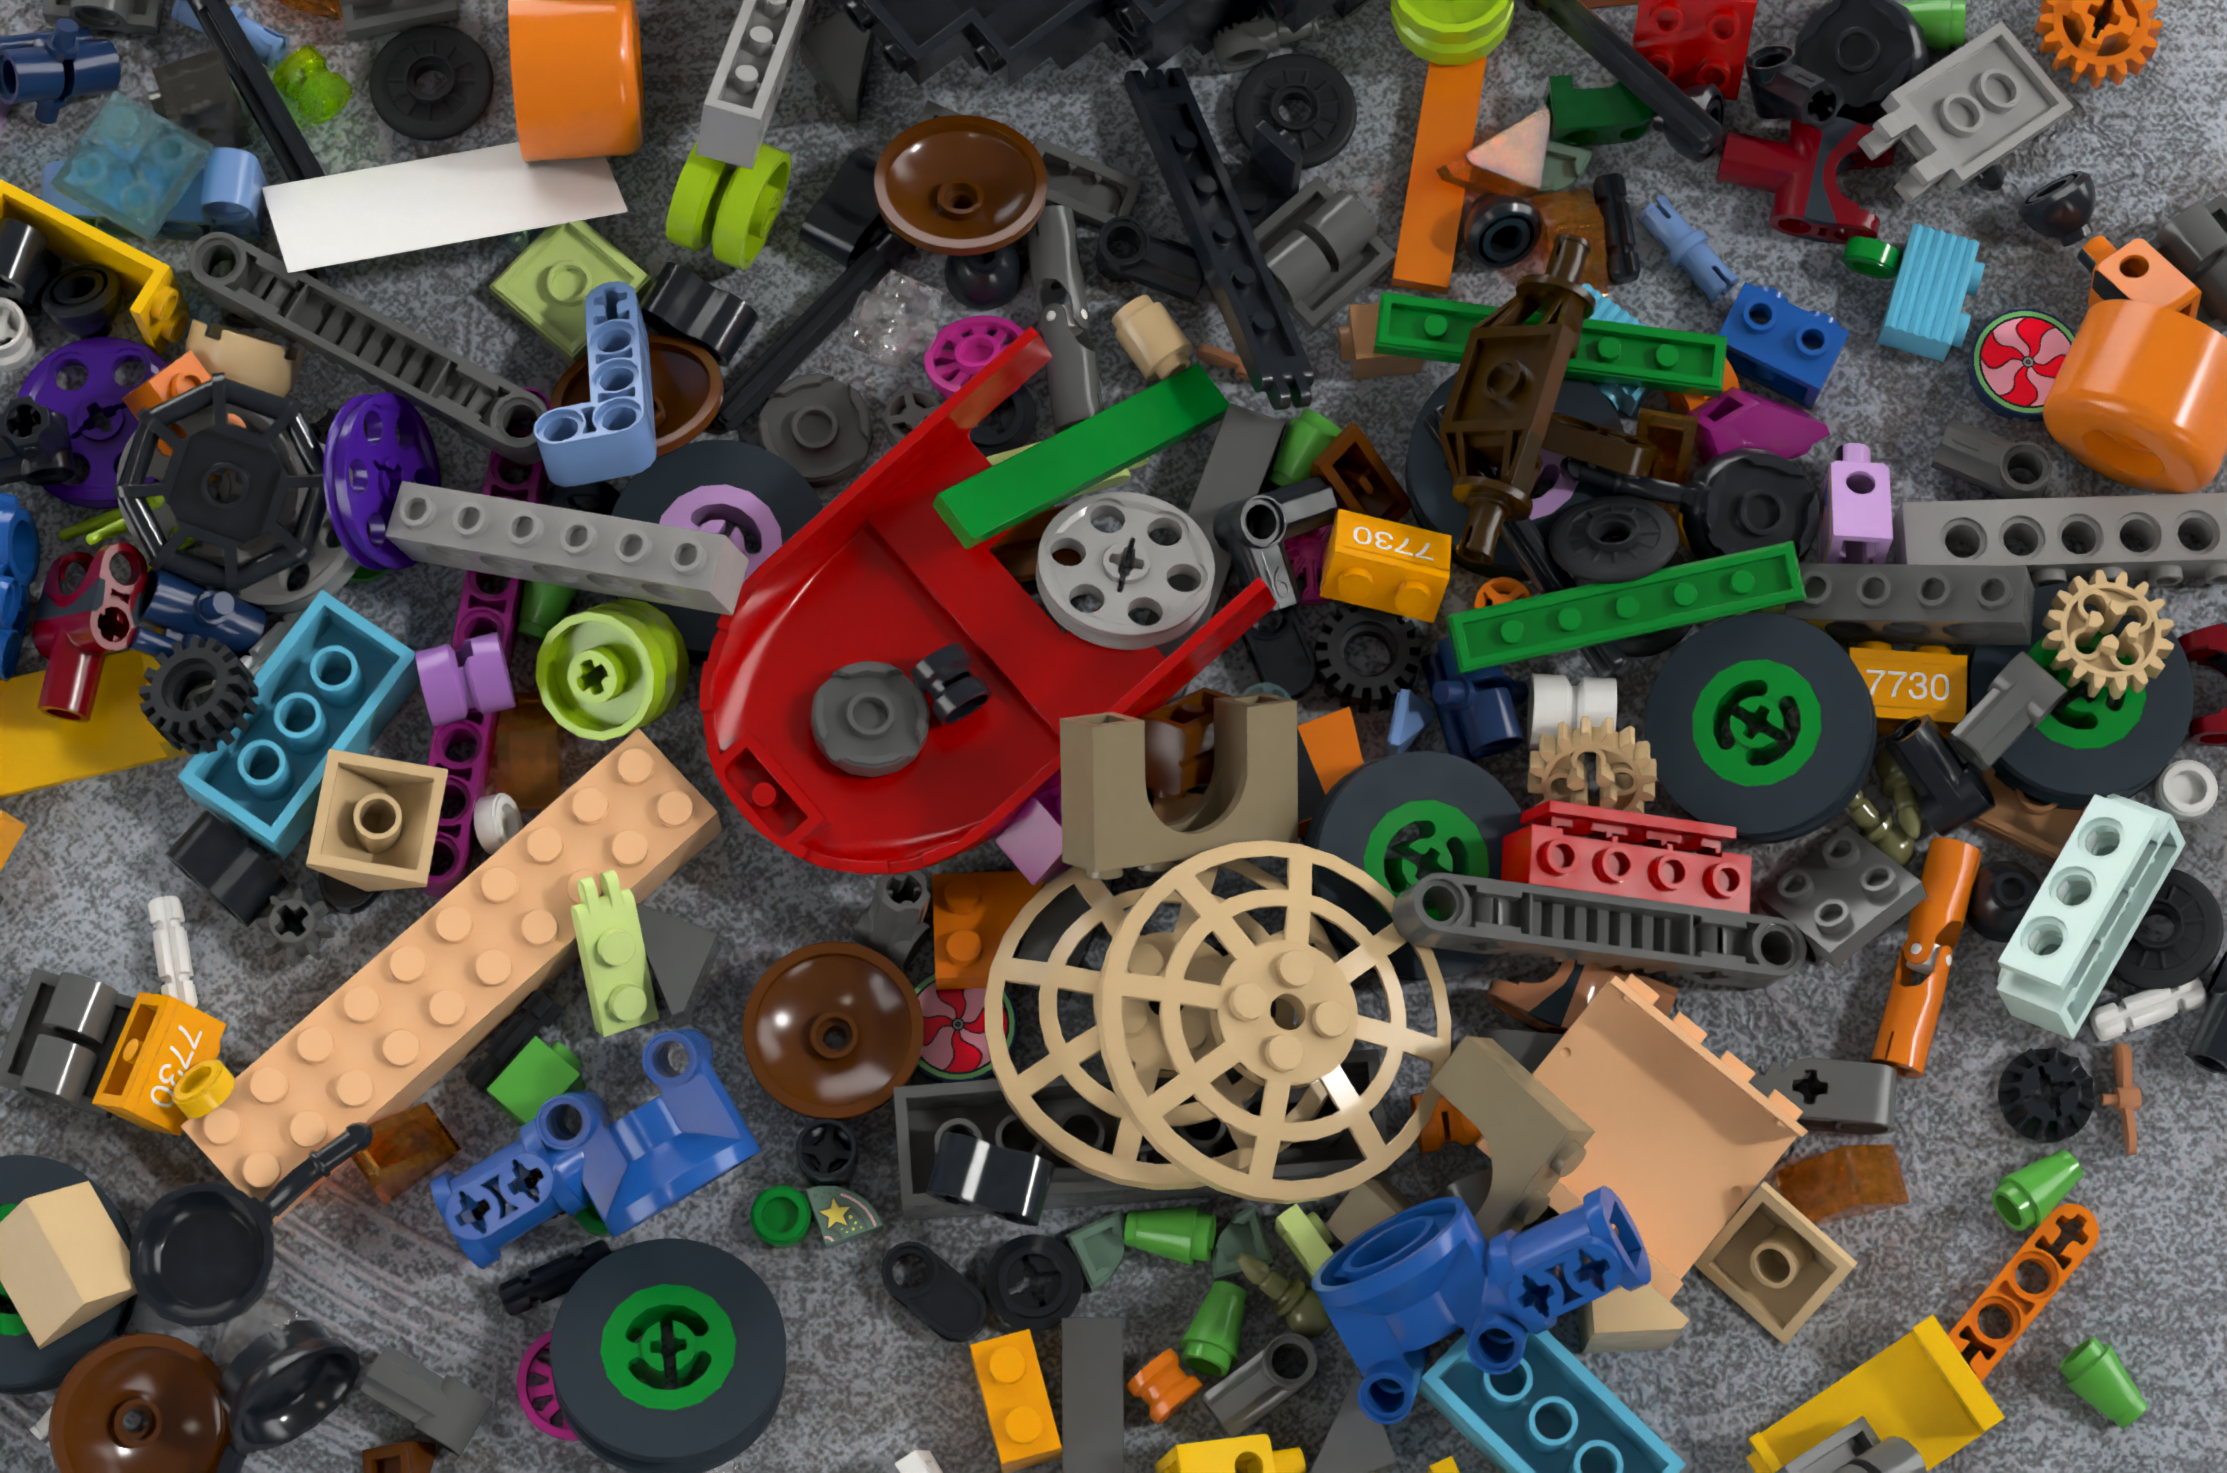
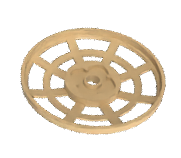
M1270 840L1231 843L1201 852L1170 869L1140 895L1121 920L1105 955L1098 984L1097 1028L1102 1058L1113 1090L1131 1122L1158 1153L1184 1174L1217 1191L1249 1201L1290 1204L1318 1201L1349 1191L1386 1170L1411 1147L1430 1120L1441 1095L1430 1083L1451 1055V1015L1446 986L1431 947L1410 943L1420 959L1431 990L1436 1018V1037L1406 1028V1009L1403 991L1388 955L1407 941L1399 935L1393 922L1373 936L1364 925L1348 912L1323 898L1313 896L1312 863L1325 867L1355 883L1376 900L1391 917L1393 904L1396 900L1393 894L1366 872L1333 854L1302 844ZM1264 856L1287 858V890H1254L1230 897L1219 903L1195 877L1210 867L1240 858ZM1175 891L1199 918L1189 926L1175 945L1165 967L1164 976L1126 972L1130 953L1143 925L1159 904ZM1257 908H1286L1284 939L1268 941L1256 946L1232 918L1237 914ZM1311 914L1318 915L1339 927L1359 947L1335 963L1326 954L1308 945ZM1212 932L1234 960L1224 969L1215 985L1184 980L1186 969L1194 952L1205 937ZM1371 967L1375 968L1386 996L1389 1023L1358 1015L1356 998L1350 983ZM1122 998L1160 1002L1159 1017L1163 1041L1171 1064L1178 1075L1149 1096H1147L1137 1079L1126 1047L1122 1020ZM1274 1000H1285L1293 1005L1298 1015V1022L1294 1030H1285L1275 1024L1270 1012ZM1180 1005L1210 1010L1212 1032L1218 1047L1196 1063L1190 1054L1183 1034ZM1354 1040L1386 1048L1375 1077L1360 1096L1340 1066L1350 1052ZM1403 1053L1432 1062L1430 1080L1417 1109L1400 1133L1385 1145L1368 1112L1379 1103L1390 1088L1401 1064ZM1233 1067L1245 1078L1264 1086L1260 1115H1253L1234 1105L1216 1091L1210 1083ZM1319 1080L1338 1109V1112L1314 1121L1284 1122L1290 1090L1306 1087ZM1193 1095L1201 1106L1221 1122L1244 1134L1254 1136L1255 1140L1247 1174L1230 1169L1200 1153L1179 1136L1164 1120L1163 1116ZM1349 1128L1365 1158L1363 1162L1350 1169L1323 1178L1295 1181L1272 1179L1280 1142L1315 1141Z
M1236 859L1210 867L1195 876L1210 893L1212 892L1219 867L1241 874L1265 889L1287 890V887L1276 877L1243 859ZM1073 866L1046 884L1021 909L1004 934L991 964L984 999L985 1040L993 1073L1007 1103L1027 1130L1055 1155L1080 1170L1116 1184L1151 1190L1193 1189L1207 1186L1184 1174L1172 1163L1153 1164L1137 1161L1143 1135L1131 1122L1117 1095L1098 1084L1080 1066L1081 1063L1101 1052L1097 1028V998L1102 969L1099 972L1068 966L1066 963L1079 942L1099 924L1102 923L1113 939L1121 920L1126 915L1124 911L1130 909L1140 895L1149 887L1130 890L1113 896L1101 879L1088 878L1085 869ZM1074 884L1091 909L1082 914L1064 932L1052 950L1048 962L1012 958L1019 940L1036 915L1060 892ZM1175 891L1161 902L1182 904L1174 932H1158L1144 936L1139 934L1130 953L1126 972L1164 976L1165 967L1175 945L1189 926L1199 918ZM1213 895L1219 903L1226 900L1222 897ZM1247 912L1232 917L1255 946L1268 941L1284 939V930L1269 935L1263 926ZM1311 914L1308 945L1314 944L1316 949L1326 954L1335 963L1338 962V956L1323 926ZM1202 941L1191 958L1184 980L1215 985L1224 969L1234 959L1230 954L1222 957L1218 951ZM1005 982L1040 986L1039 1022L1049 1055L1019 1075L1010 1059L1003 1030L1002 997ZM1058 989L1093 996L1095 1026L1067 1043L1062 1036L1057 1016ZM1122 998V1020L1126 1047L1137 1079L1147 1096L1155 1091L1158 1077L1170 1078L1176 1077L1178 1074L1171 1064L1163 1041L1160 1017L1151 1010L1149 1006L1150 1001ZM1277 999L1275 1018L1272 1017L1275 1024L1285 1030H1294L1296 1027L1293 1024L1295 1013L1293 1005L1285 1000ZM1184 1006L1180 1011L1183 1034L1190 1054L1196 1063L1217 1048L1218 1045L1212 1032L1210 1010ZM1225 1073L1210 1083L1216 1091L1245 1111L1246 1109L1242 1103L1250 1099L1262 1087L1245 1077L1232 1085ZM1063 1076L1067 1083L1089 1103L1112 1116L1121 1118L1113 1154L1095 1149L1064 1131L1040 1109L1031 1096ZM1320 1080L1308 1087L1299 1103L1285 1116L1284 1122L1294 1123L1313 1121L1329 1097ZM1199 1102L1178 1105L1163 1116L1170 1127L1187 1126L1216 1118L1201 1106ZM1225 1124L1238 1149L1211 1159L1230 1169L1246 1173L1248 1172L1255 1137L1244 1134ZM1280 1142L1278 1154L1289 1147L1291 1143Z

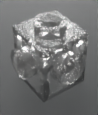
M891 269L871 292L863 291L853 307L851 322L856 324L852 348L870 355L879 363L894 365L904 369L919 352L925 354L931 348L938 332L937 316L943 292Z

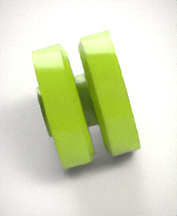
M1391 0V22L1400 42L1417 57L1438 65H1466L1488 56L1505 39L1513 20L1514 0Z
M697 140L682 169L671 199L666 222L667 239L669 242L694 252L702 250L712 241V250L716 261L741 271L749 269L764 247L783 203L791 173L792 159L790 153L762 142L754 167L749 169L696 154Z
M621 598L565 617L547 632L537 653L536 682L544 706L559 725L578 737L604 741L624 736L640 727L654 723L676 707L687 686L689 658L681 633L666 614L647 602Z

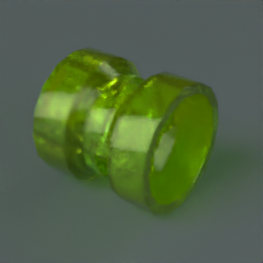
M312 45L303 46L290 54L279 65L272 80L275 88L285 98L295 99L298 102L299 113L314 126L324 124L336 116L346 106L353 93V87L341 73L331 72L327 68L325 56Z

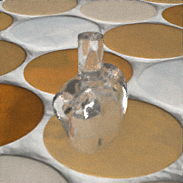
M274 1259V1266L268 1279L270 1281L265 1293L247 1313L225 1323L212 1325V1344L208 1357L231 1364L240 1352L255 1339L270 1331L276 1340L290 1334L284 1324L298 1320V1311L275 1298L286 1266L285 1262Z

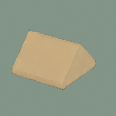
M329 749L306 866L367 892L427 887L448 769Z
M89 1181L26 1198L0 1222V1281L40 1350L138 1293L130 1274V1251Z
M1764 1181L1693 1265L1782 1344L1786 1345L1858 1263Z
M1650 1284L1631 1292L1620 1287L1578 1307L1581 1353L1668 1349L1690 1319Z

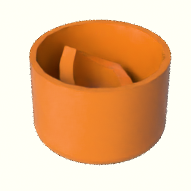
M508 0L512 89L518 139L523 160L528 162L625 156L640 150L645 139L646 114L637 1Z
M2111 299L2092 305L2088 309L2045 399L2043 419L2046 429L2056 443L2075 460L2092 471L2120 484L2156 494H2191L2202 490L2213 481L2227 453V338L2192 317L2152 303L2127 299Z

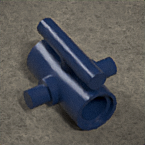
M58 19L54 31L0 36V100L9 105L37 102L35 118L42 123H55L58 118L59 109L67 105L69 97L110 93L115 91L120 83V60L113 43L108 39L92 40L89 29L87 27L79 28L78 24L71 19Z
M151 569L148 571L140 621L165 630L164 635L137 626L133 642L129 645V648L152 657H157L163 652L170 658L175 654L171 647L172 644L181 641L188 649L190 648V638L200 637L205 643H207L208 638L218 640L223 646L229 647L238 658H242L245 655L250 656L249 650L261 639L265 627L266 612L263 607L232 597L228 592L218 590L207 591L205 585L163 569H159L157 572Z
M1449 636L1437 644L1438 652L1421 658L1422 668L1449 754L1475 764V758L1497 755L1523 743L1525 739L1514 704H1522L1528 698V687L1523 681H1514L1511 677L1504 675L1502 666L1458 675Z

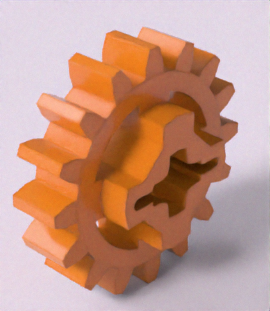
M2043 0L2039 8L2042 15L2039 16L2035 25V32L2046 35L2042 39L2039 51L2040 53L2055 52L2057 56L2051 68L2054 71L2060 70L2064 66L2071 68L2070 82L2074 84L2085 74L2090 76L2093 88H2099L2104 77L2108 75L2116 86L2122 85L2127 75V70L2136 76L2139 75L2147 62L2145 58L2151 59L2159 44L2155 38H2157L2162 28V21L2151 19L2158 7L2157 0ZM2100 15H2104L2103 30H2100L2097 38H2092V33L2095 29L2093 24L2097 23Z

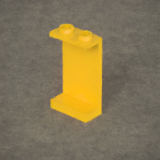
M0 179V218L15 219L34 227L47 237L46 247L79 265L93 264L112 269L117 273L121 286L138 295L130 308V312L149 349L160 356L168 342L174 343L181 337L189 320V307L169 265Z
M160 628L150 629V631L164 635ZM136 650L106 656L91 719L89 722L83 723L54 718L43 714L37 709L46 670L12 677L8 681L0 680V799L191 755L184 748L180 751L173 747L147 720L148 718L141 710L140 703L145 701L139 695L140 685H151L143 675L148 667L157 671L161 666L154 659L155 657Z
M1932 1314L1914 1326L1910 1333L1763 1432H1757L1751 1436L1748 1442L1754 1452L1745 1458L1755 1473H1775L1792 1460L1864 1416L1880 1441L1890 1436H1896L1911 1443L1920 1453L1928 1472L2002 1422L2005 1417Z

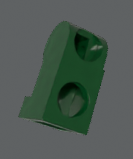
M1572 75L1549 76L1543 96L1549 141L1572 147L1637 141L1646 134L1654 114L1652 109L1620 81L1612 87L1573 89Z

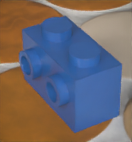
M1745 282L1718 335L1728 337L1726 358L1735 373L1812 410L1850 332L1841 328L1839 323L1826 313L1815 310L1807 312L1789 303L1785 295L1772 287L1765 285L1756 287Z

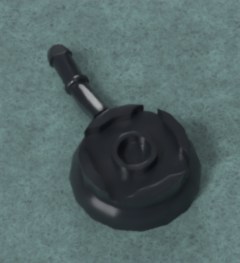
M1829 0L1810 14L1796 36L1794 47L1798 66L1841 87L1844 105L1839 109L1836 117L1849 119L1863 125L1874 123L1888 114L1880 104L1891 92L1924 72L1929 56L1922 27L1908 8L1895 0ZM1992 165L1974 177L1978 182V186L1987 191H1997L2004 184V176L1998 165Z
M1739 447L1715 455L1695 473L1692 481H1688L1685 488L1682 484L1652 477L1632 476L1568 456L1562 459L1560 463L1562 476L1573 483L1579 481L1608 490L1610 494L1620 492L1648 500L1675 505L1680 504L1679 513L1683 515L1682 525L1690 549L1699 561L1793 541L1798 563H1802L1812 546L1818 530L1819 502L1815 491H1812L1810 483L1806 479V475L1797 465L1768 449Z
M363 1122L348 1125L346 1127L347 1130L316 1152L314 1150L309 1153L310 1157L285 1176L261 1202L255 1196L250 1198L243 1191L219 1182L190 1183L163 1195L142 1216L130 1243V1274L139 1297L159 1317L186 1327L217 1325L247 1313L264 1295L270 1281L268 1278L274 1266V1234L272 1232L274 1217L281 1215L297 1198L323 1176L329 1177L331 1175L330 1171L358 1151H364L373 1139L372 1128Z
M296 1320L284 1324L290 1334L284 1335L277 1340L270 1331L255 1339L235 1357L223 1373L220 1385L226 1391V1394L218 1393L219 1401L229 1413L228 1421L232 1438L224 1449L216 1473H240L249 1453L268 1450L291 1442L318 1425L339 1406L353 1388L360 1371L358 1353L339 1339L330 1338L325 1330L313 1320Z

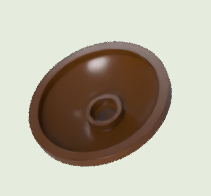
M973 115L936 117L906 129L885 148L877 162L874 175L876 204L881 216L889 227L907 242L924 250L945 255L969 256L984 254L1015 242L1037 222L1047 199L1048 181L1045 164L1033 144L1021 133L1001 122Z
M649 334L657 459L673 453L690 443L712 422L721 406L724 386L719 366L706 349L681 337ZM588 353L571 365L557 382L550 401L552 410L559 407L591 402Z
M829 941L807 945L788 953L776 961L762 975L753 988L745 1008L742 1036L750 1069L758 1083L772 1099L788 1110L804 1117L817 1120L833 1119L841 1121L861 1117L881 1108L894 1098L893 1087H902L908 1083L922 1053L924 1022L920 1001L912 984L893 962L865 946L848 942ZM838 1031L846 1036V1042L841 1048L830 1049L824 1044V1039L830 1032Z
M132 1333L108 1340L84 1355L68 1372L52 1404L49 1418V1443L58 1472L216 1473L224 1449L232 1438L228 1421L229 1413L219 1401L218 1393L226 1394V1391L220 1385L223 1374L215 1363L201 1350L179 1338L166 1334ZM132 1409H139L142 1414L140 1424L134 1429H125L123 1419L126 1413Z

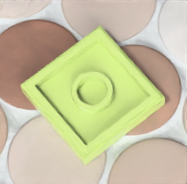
M580 220L548 226L489 286V290L492 296L574 364L588 352L585 300L589 292L601 284L620 281L632 286L637 300H639L651 287L652 279L585 221Z

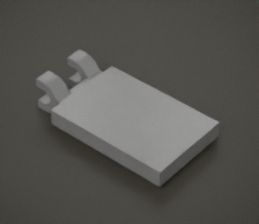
M2001 21L1891 92L1880 104L1888 114L1877 120L1872 126L1874 130L1865 135L1857 144L1871 161L1886 152L1897 141L1901 140L1918 162L1909 169L1910 174L1901 179L1894 186V189L1907 204H1910L1941 179L1952 192L2063 119L2073 108V105Z

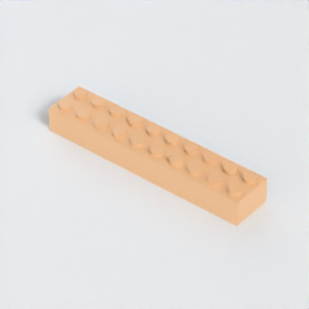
M638 728L237 1076L232 1092L219 1107L203 1117L189 1118L180 1127L234 1188L243 1191L250 1198L255 1196L260 1202L285 1176L308 1159L311 1151L314 1150L316 1152L347 1130L346 1127L357 1122L366 1123L372 1128L374 1138L521 1009L522 1004L533 991L542 990L580 957L571 916V906L581 903L577 887L578 880L592 877L597 887L598 896L602 897L600 873L614 870L619 879L621 890L629 888L634 896L635 903H641L722 832L718 812ZM344 1161L342 1164H340V1165L337 1166L335 1169H333L332 1171H330V1172H331V1175H332L337 1169H339L346 1161ZM323 1176L297 1198L281 1215L275 1216L273 1219L274 1225L327 1178Z

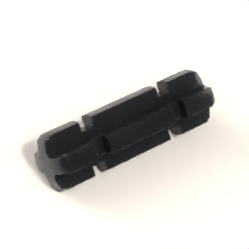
M1619 173L1603 174L1595 178L1593 192L1595 204L1599 206L1597 215L1604 254L1608 256V261L1606 262L1608 278L1613 284L1631 283L1639 277L1640 264L1638 253L1634 250L1636 241L1629 203L1625 199L1627 195L1625 179Z
M535 990L521 1006L525 1010L521 1016L516 1013L485 1049V1052L488 1054L487 1058L484 1061L478 1058L467 1071L465 1078L472 1087L483 1095L490 1097L487 1088L535 1036L539 1039L543 1037L539 1032L541 1028L545 1026L549 1029L562 1013L561 1006L550 995L541 990Z
M598 1240L582 1247L583 1253L574 1256L573 1252L528 1271L530 1277L521 1280L520 1276L501 1283L498 1287V1293L506 1312L510 1316H516L532 1309V1303L539 1299L543 1304L568 1293L575 1282L591 1266L612 1253L609 1245L604 1240Z

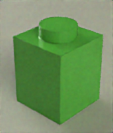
M535 1036L487 1088V1092L493 1103L522 1126L536 1118L541 1105L549 1098L586 1088L581 1074L577 1072L583 1064L560 1042L555 1041L548 1047Z

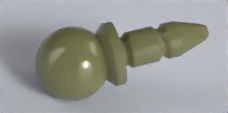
M1884 746L1879 751L1875 762L1877 774L1883 781L1884 795L1894 800L1898 813V822L1906 835L1912 840L1917 839L1922 822L1920 806L1916 797L1917 791Z
M1859 790L1852 802L1846 807L1859 827L1863 828L1859 834L1905 868L1910 864L1915 855V841L1906 835L1901 826L1893 824L1894 817L1890 812L1878 816L1879 812L1867 798L1863 797V792Z
M1245 1253L1238 1255L1237 1263L1247 1279L1253 1284H1258L1261 1291L1272 1300H1275L1272 1311L1277 1316L1285 1315L1286 1323L1293 1333L1305 1338H1314L1326 1332L1332 1321L1314 1290L1305 1289V1283L1300 1278H1296L1289 1283L1276 1270H1270V1266L1261 1259Z

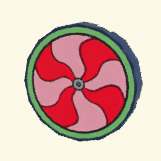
M2036 309L2009 310L1992 318L1977 334L1969 356V380L1979 400L1998 416L2012 420L2015 417L2018 419H2028L2027 422L2043 421L2045 399L2070 349L2075 334L2071 328L2056 316Z
M935 972L924 976L913 987L920 1001L924 1022L923 1048L916 1070L928 1080L937 1083L978 1081L993 1077L994 1073L985 1040L984 999L986 988L936 990ZM1004 988L1002 997L1003 1030L1011 1057L1018 1038L1017 1013L1007 990Z

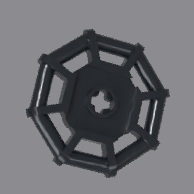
M225 372L212 373V379L154 407L148 408L144 406L137 413L140 421L119 483L112 486L113 497L120 499L151 560L147 565L156 572L159 569H163L227 591L234 597L241 596V590L302 561L308 564L315 557L316 554L313 551V547L327 509L323 479L324 452L302 410L305 407L304 403L297 397L294 401L233 381L226 378ZM228 404L276 421L264 434L229 423ZM212 405L214 407L215 424L183 439L170 427V425ZM284 429H286L308 474H288L282 458L273 444V441ZM160 437L173 448L163 482L144 483ZM226 468L237 472L236 481L243 485V492L241 495L231 494L227 502L216 499L217 488L209 485L212 474L222 476ZM291 488H308L292 533L278 522L288 491ZM146 496H163L167 505L169 504L179 527L169 541H167ZM269 532L282 543V545L239 565L237 547L247 541ZM188 537L224 548L225 566L177 549Z

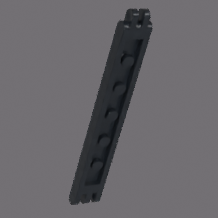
M1180 67L1168 68L1164 75L1161 69H1155L1153 72L1148 69L1145 77L1141 70L1127 71L1124 78L1126 91L1254 391L1257 393L1266 392L1274 410L1288 409L1291 402L1295 408L1309 407L1312 401L1310 387L1314 382L1313 369L1184 71Z

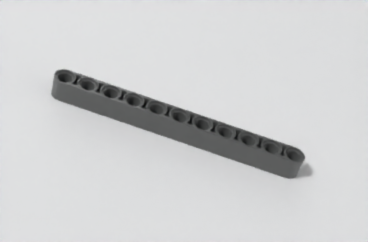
M1233 403L1230 404L1187 514L1203 531L1213 552L1215 575L1211 597L1204 614L1188 632L1169 643L1156 647L1165 658L1169 657L1216 615L1235 565L1231 553L1223 550L1214 537V517L1219 509L1226 504L1262 494L1278 453L1286 422ZM1246 515V527L1249 529L1252 520ZM1177 574L1167 579L1169 585L1180 592H1190L1199 587L1197 581L1188 575ZM1150 610L1145 626H1151L1160 620L1157 613ZM1188 682L1181 690H1179L1173 697H1171L1164 705L1185 696L1190 685V682ZM1146 787L1147 795L1150 790V788ZM1067 870L1047 879L1046 884H1048L1049 882H1051ZM1116 878L1101 879L1111 892ZM1074 884L1060 892L1036 915L1028 928L1017 959L1048 962L1052 950L1064 932L1082 914L1091 909ZM1098 926L1092 929L1079 942L1066 965L1078 968L1083 967ZM1022 984L1040 991V986ZM1058 989L1057 997L1068 1001L1072 992Z

